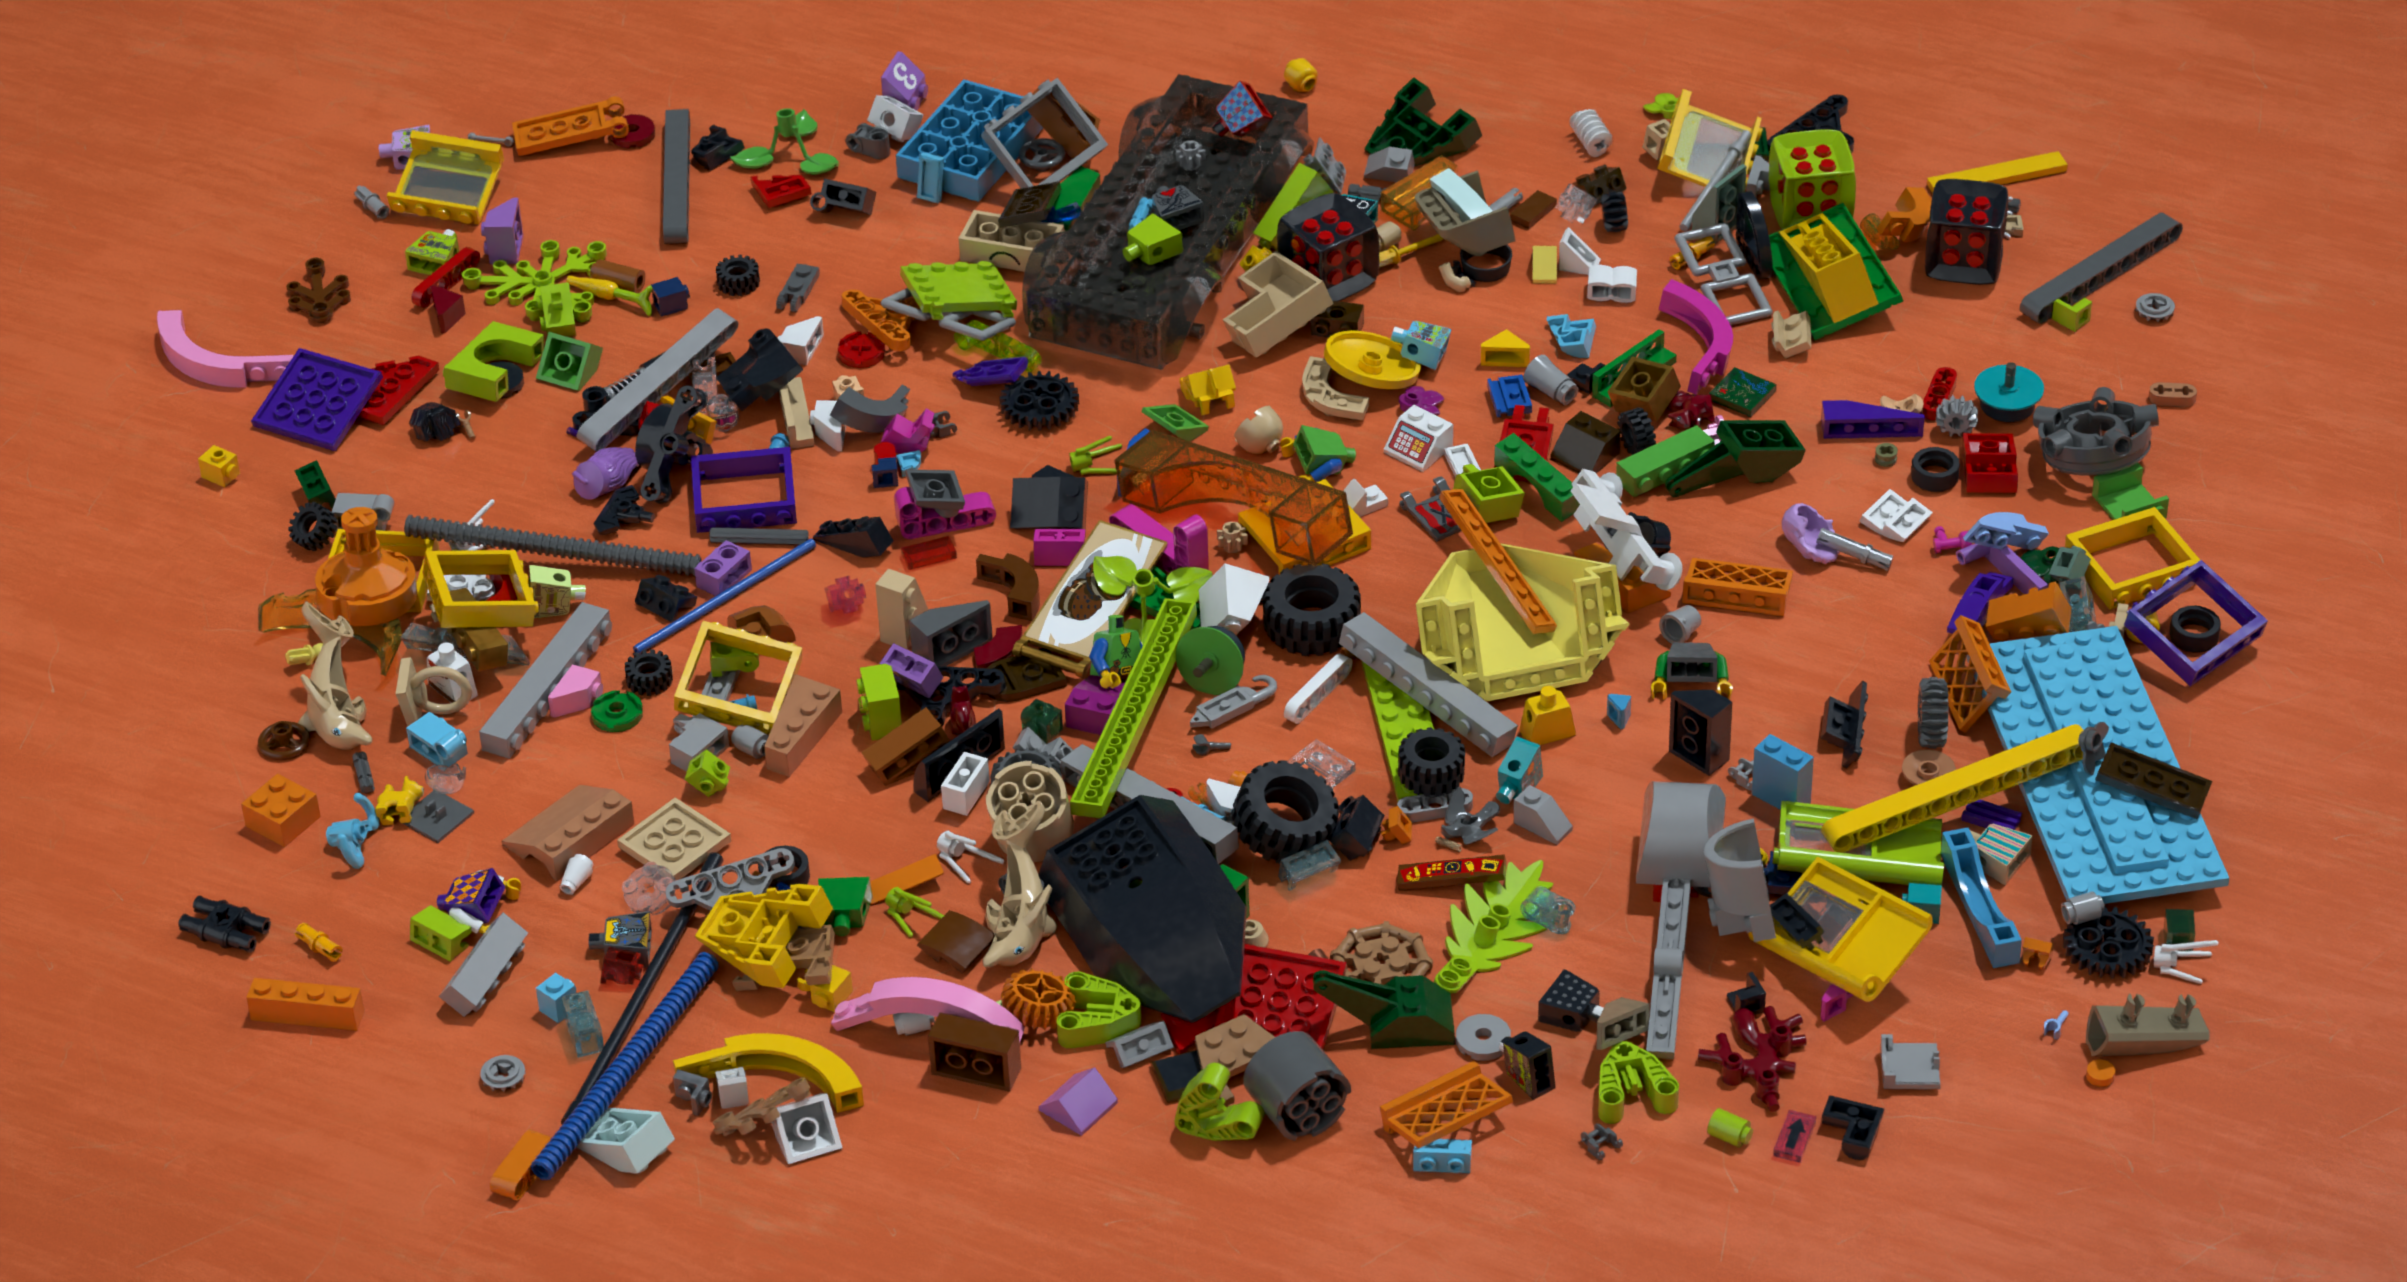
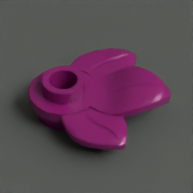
M1412 386L1406 389L1405 394L1400 395V409L1406 412L1410 407L1416 405L1437 416L1440 415V411L1436 406L1441 404L1445 398L1436 391H1425L1421 386Z

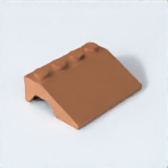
M578 785L502 840V845L523 859L531 854L543 862L552 878L558 881L564 876L570 858L576 854H582L588 858L634 825L632 802L613 789Z

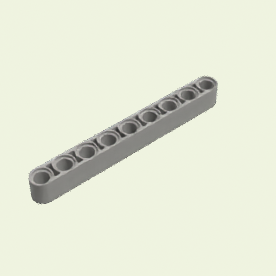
M719 308L713 310L585 421L577 432V439L596 452L604 449L640 417L646 401L658 402L661 397L666 395L731 338L738 328V321Z

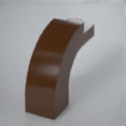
M1007 553L1004 559L979 554L976 559L977 579L1010 588L1011 592L1007 597L1009 616L1033 621L1040 606L1039 581L1034 568L1024 559Z

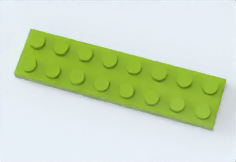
M1362 661L1397 801L1404 797L1415 796L1417 794L1414 793V790H1407L1405 784H1401L1400 777L1398 776L1399 745H1401L1403 738H1407L1409 733H1416L1418 729L1427 730V728L1433 727L1430 712Z

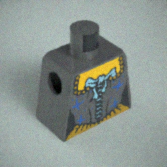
M650 911L608 917L605 920L604 933H589V949H604L606 963L611 965L647 968L650 964L652 939Z

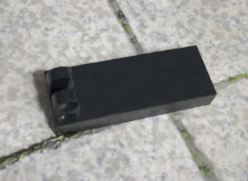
M1785 893L1770 904L1773 920L1802 949L1806 947L1811 951L1814 949L1812 944L1814 940L1818 945L1823 942L1821 935L1825 932L1821 925L1788 893Z

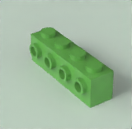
M1696 425L1617 462L1616 475L1620 477L1623 488L1633 497H1636L1664 484L1671 476L1715 446V440Z

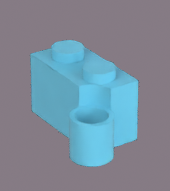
M428 712L406 728L409 747L443 770H446L468 754L465 734L431 712Z

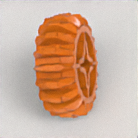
M1031 968L1029 972L1020 970L1019 974L1012 973L1011 978L1006 979L1001 992L1002 1007L1023 1023V1027L1027 1025L1033 1026L1034 1030L1036 1027H1041L1044 1030L1047 1027L1056 1029L1058 1016L1061 1013L1073 1011L1076 1003L1075 995L1065 985L1063 977L1054 976L1053 971L1046 973L1042 969L1041 971H1035Z

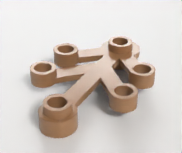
M805 1077L799 1078L788 1086L777 1090L766 1100L764 1098L757 1099L736 1115L730 1111L719 1116L713 1121L715 1134L722 1133L723 1136H727L739 1129L741 1135H744L756 1128L752 1118L762 1117L765 1123L776 1120L780 1117V1113L776 1108L777 1105L789 1099L799 1102L811 1094Z

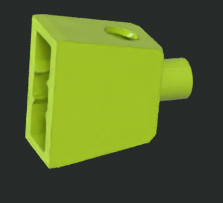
M1153 213L1128 231V246L1122 250L1127 261H1132L1138 257L1146 264L1153 265L1183 252L1182 233Z

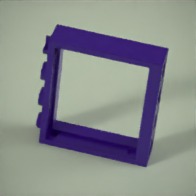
M790 447L691 456L697 533L710 532L711 528H754L797 523ZM785 473L787 500L702 508L701 480Z
M2200 560L2191 567L2186 566L2176 578L2170 577L2159 590L2156 591L2154 589L2150 591L2140 603H2133L2132 608L2126 612L2128 615L2124 626L2191 687L2260 638L2268 620L2208 565ZM2196 584L2235 619L2242 628L2192 662L2150 624L2145 617L2153 614Z

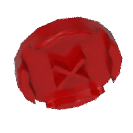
M861 331L847 334L839 341L837 348L840 361L854 368H867L876 365L883 360L886 354L885 344L872 332L861 334Z

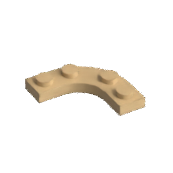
M1310 356L1302 378L1303 393L1308 402L1328 416L1364 420L1369 407V397L1349 395L1335 391L1328 384L1333 369L1328 365L1325 358Z

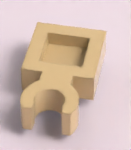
M2118 603L2115 622L2110 621L2109 627L2117 626L2124 639V623L2129 605Z

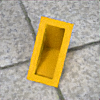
M1507 329L1481 343V366L1527 367L1530 364V345Z

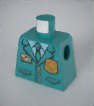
M1516 736L1497 772L1499 790L1496 793V798L1500 802L1509 804L1512 799H1515L1529 785L1536 787L1542 779L1543 768L1539 744Z

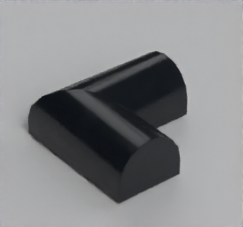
M1829 1095L1822 1113V1124L1846 1129L1842 1140V1151L1849 1158L1863 1160L1869 1156L1884 1115V1108Z

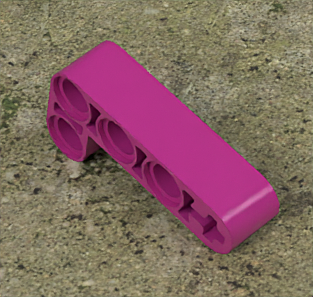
M910 487L900 488L894 494L896 519L902 536L907 539L987 525L995 520L996 511L990 495L986 492L963 495L965 500L964 509L959 510L958 515L951 518L941 517L935 509L918 507L915 504Z

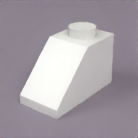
M816 316L787 326L783 334L778 336V339L798 364L807 365L824 336L822 317Z
M816 400L815 410L810 412V424L815 425V435L836 451H842L846 425L830 416L837 401Z

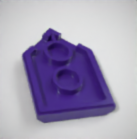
M1027 357L981 361L966 371L960 369L952 373L954 378L970 386L1015 382L1027 368L1028 359Z

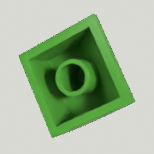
M549 332L536 379L580 391L597 371L603 347Z

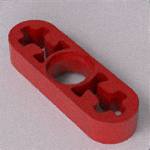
M1941 367L1936 370L1923 400L1922 414H1924V418L1935 421L1938 405H1941L1943 399L1950 400L1957 383V372L1954 369ZM1942 392L1945 393V395H1936L1934 393Z

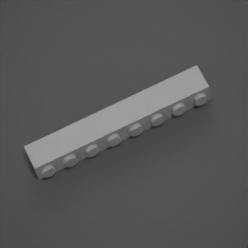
M584 602L578 606L479 731L483 751L510 759L514 752L520 749L528 734L534 731L539 720L547 714L549 709L548 696L572 664L584 667L587 659L593 652L597 651L602 640L610 634L612 622L610 621L608 609Z
M1363 612L1343 624L1339 641L1340 645L1488 755L1494 757L1512 745L1518 727L1516 723L1448 673L1434 665L1429 659L1368 614Z
M1081 744L1060 760L1063 781L1077 787L1094 751L1093 749ZM1126 768L1109 806L1117 809L1138 795L1173 800L1218 864L1239 849L1237 827L1218 818L1194 803L1181 798L1174 792Z

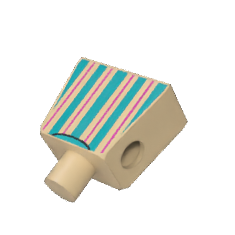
M1990 824L1981 835L1970 830L1978 848L1983 872L2006 885L2030 856L2032 835L1996 824Z

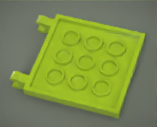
M980 261L978 264L956 262L950 265L939 262L932 263L931 265L911 263L908 266H901L900 276L923 313H930L933 320H943L942 312L1000 310L1003 317H1014L1012 310L1017 309V300L995 265L991 262Z

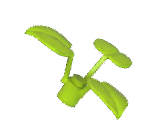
M1095 556L1093 561L1095 580L1104 593L1119 596L1125 592L1127 586H1134L1136 593L1140 595L1142 620L1139 618L1128 619L1124 622V628L1137 630L1142 645L1155 619L1146 620V596L1154 592L1155 585L1168 594L1173 593V597L1176 600L1197 603L1199 602V589L1213 576L1211 571L1203 568H1178L1167 576L1168 588L1159 581L1158 577L1154 578L1150 570H1137L1135 563L1129 558L1123 556Z

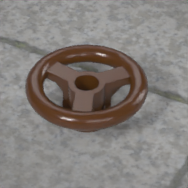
M279 721L262 731L258 738V748L262 754L269 758L278 760L289 759L301 754L307 748L310 742V735L308 730L299 723ZM293 730L298 731L302 735L301 743L293 739ZM272 734L271 739L266 742L267 737ZM276 747H289L292 750L277 752L271 749Z

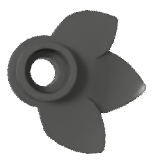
M2098 722L2094 727H2086L2079 735L2078 742L2083 752V768L2090 775L2094 774L2095 761L2103 759L2106 754L2103 739L2107 735L2109 727L2105 722Z

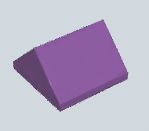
M1094 1067L1074 1074L1039 1106V1111L1082 1136L1118 1103V1099Z

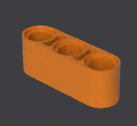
M531 1129L527 1130L492 1175L490 1190L513 1200H520L537 1179V1176L531 1169L532 1161L536 1159L537 1155L540 1154L552 1137Z

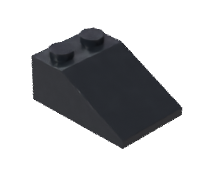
M1082 477L1013 478L1010 528L1033 530L1086 529L1087 479Z

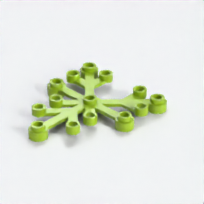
M547 240L540 245L541 255L544 258L541 270L537 271L530 265L529 261L522 260L516 264L517 272H515L507 265L506 261L497 260L493 263V271L496 275L505 276H482L479 269L468 268L462 273L463 283L468 289H477L480 287V284L501 285L485 292V300L489 305L499 303V296L509 292V303L511 305H520L523 303L524 296L535 291L533 300L525 304L526 316L530 320L539 321L540 317L544 315L543 310H538L536 297L541 295L540 286L553 285L556 279L570 272H587V275L592 277L590 275L591 266L599 259H605L607 256L606 245L601 241L591 242L587 246L588 253L583 256L581 255L580 248L570 247L567 250L566 265L551 272L553 261L557 260L560 255V247L557 241ZM520 285H526L518 290H513ZM591 292L570 293L574 318L579 322L588 321L592 316L593 294Z

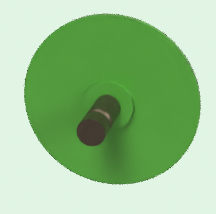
M1220 626L1198 627L1188 631L1180 639L1176 648L1177 667L1184 680L1197 691L1221 695L1235 688L1242 678L1245 652L1241 641L1230 630Z

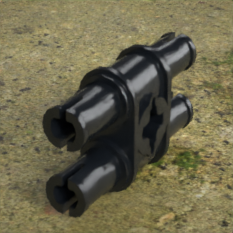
M200 895L193 902L194 912L207 915L208 917L203 920L183 914L178 922L179 930L197 935L201 941H210L221 945L225 949L231 947L238 948L248 953L254 951L257 940H255L256 937L253 935L241 933L242 930H254L265 935L271 927L270 918L252 913L248 907H238L229 904L226 900L215 901Z

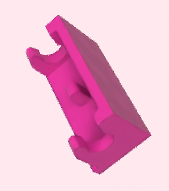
M1035 529L1033 540L1034 566H1069L1086 541V529Z

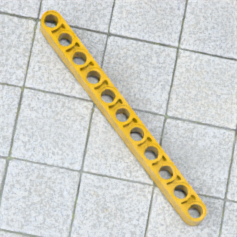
M2078 724L2070 725L1827 820L1822 825L1821 834L1835 852L1844 853L2083 760V752L2079 746L2078 739L2080 733L2084 730Z

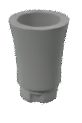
M1539 355L1534 358L1527 366L1523 376L1526 384L1539 389L1563 405L1571 403L1579 390L1576 384L1573 383V380L1558 369L1546 355Z

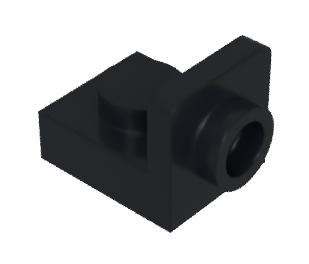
M1581 363L1568 373L1567 376L1573 380V383L1580 390L1590 394L1593 392V374L1604 367L1605 364L1599 363L1594 368H1591Z

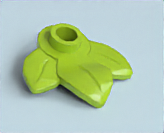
M1661 93L1655 96L1654 103L1645 104L1643 109L1650 113H1662L1665 119H1672L1678 98L1670 93Z

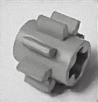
M1186 141L1180 145V150L1176 151V161H1180V166H1183L1186 170H1195L1202 166V161L1206 160L1205 150L1196 141Z

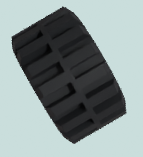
M1432 727L1427 728V730L1418 729L1416 733L1411 732L1407 735V738L1402 739L1398 751V776L1400 777L1401 784H1405L1407 790H1414V793L1417 795L1424 794L1426 797L1435 795L1438 797L1442 796L1443 793H1451L1452 789H1457L1460 783L1463 782L1465 747L1464 744H1461L1459 737H1454V733L1450 731L1444 732V729L1441 728L1435 730Z

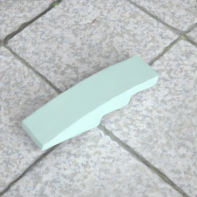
M1448 168L1430 178L1431 186L1445 197V202L1460 215L1461 222L1492 212L1483 199L1451 169Z

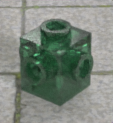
M1035 699L1021 713L1022 730L1029 727L1046 744L1050 743L1063 730L1062 710L1049 703Z

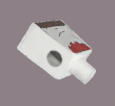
M443 643L438 647L437 651L427 657V668L444 666L457 670L468 679L471 685L472 696L470 700L478 696L470 664L454 650L453 644ZM431 677L427 679L428 684L450 703L460 698L461 688L455 681L446 677Z

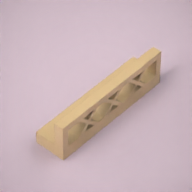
M795 377L778 391L790 449L815 446L801 377Z

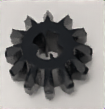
M1622 192L1603 194L1601 197V209L1605 230L1613 233L1626 230L1628 227V214L1625 195Z

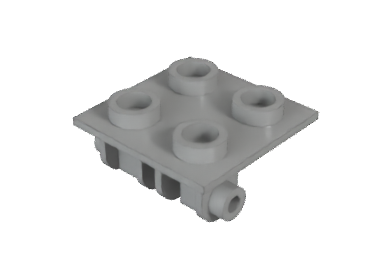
M1320 137L1318 138L1314 156L1312 157L1309 154L1304 157V165L1317 171L1334 193L1337 191L1338 194H1341L1346 169L1340 161L1337 162L1330 145L1324 143Z

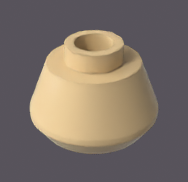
M1246 920L1244 944L1266 948L1269 938L1262 924L1256 920Z

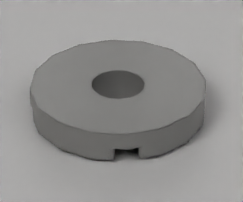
M1490 1014L1469 1016L1460 1022L1456 1029V1045L1461 1053L1471 1055V1059L1478 1061L1493 1060L1504 1054L1499 1049V1044L1503 1038L1511 1037V1030L1508 1024L1499 1017ZM1479 1036H1488L1489 1039L1481 1040V1039H1478L1477 1037H1479Z

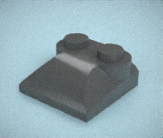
M906 469L905 475L915 504L918 507L935 509L944 518L954 517L958 515L959 510L964 509L965 500L954 470Z

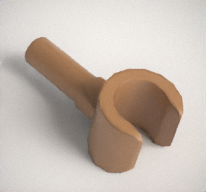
M465 410L464 416L466 419L460 418L457 412L456 414L461 424L459 426L465 428L470 440H474L476 436L469 422L471 418L470 411Z

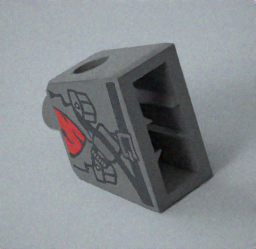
M1179 185L1169 189L1167 186H1161L1157 189L1156 194H1153L1154 214L1178 231L1205 222L1203 202L1186 187Z

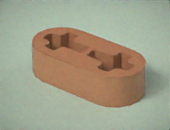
M2159 382L2150 386L2149 401L2157 406L2190 407L2196 402L2197 390L2193 385Z

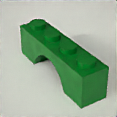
M1512 433L1495 445L1494 465L1496 467L1503 466L1512 478L1520 475L1530 481L1540 494L1544 507L1558 520L1563 522L1576 512L1580 503L1571 492L1573 488L1572 482L1516 434Z

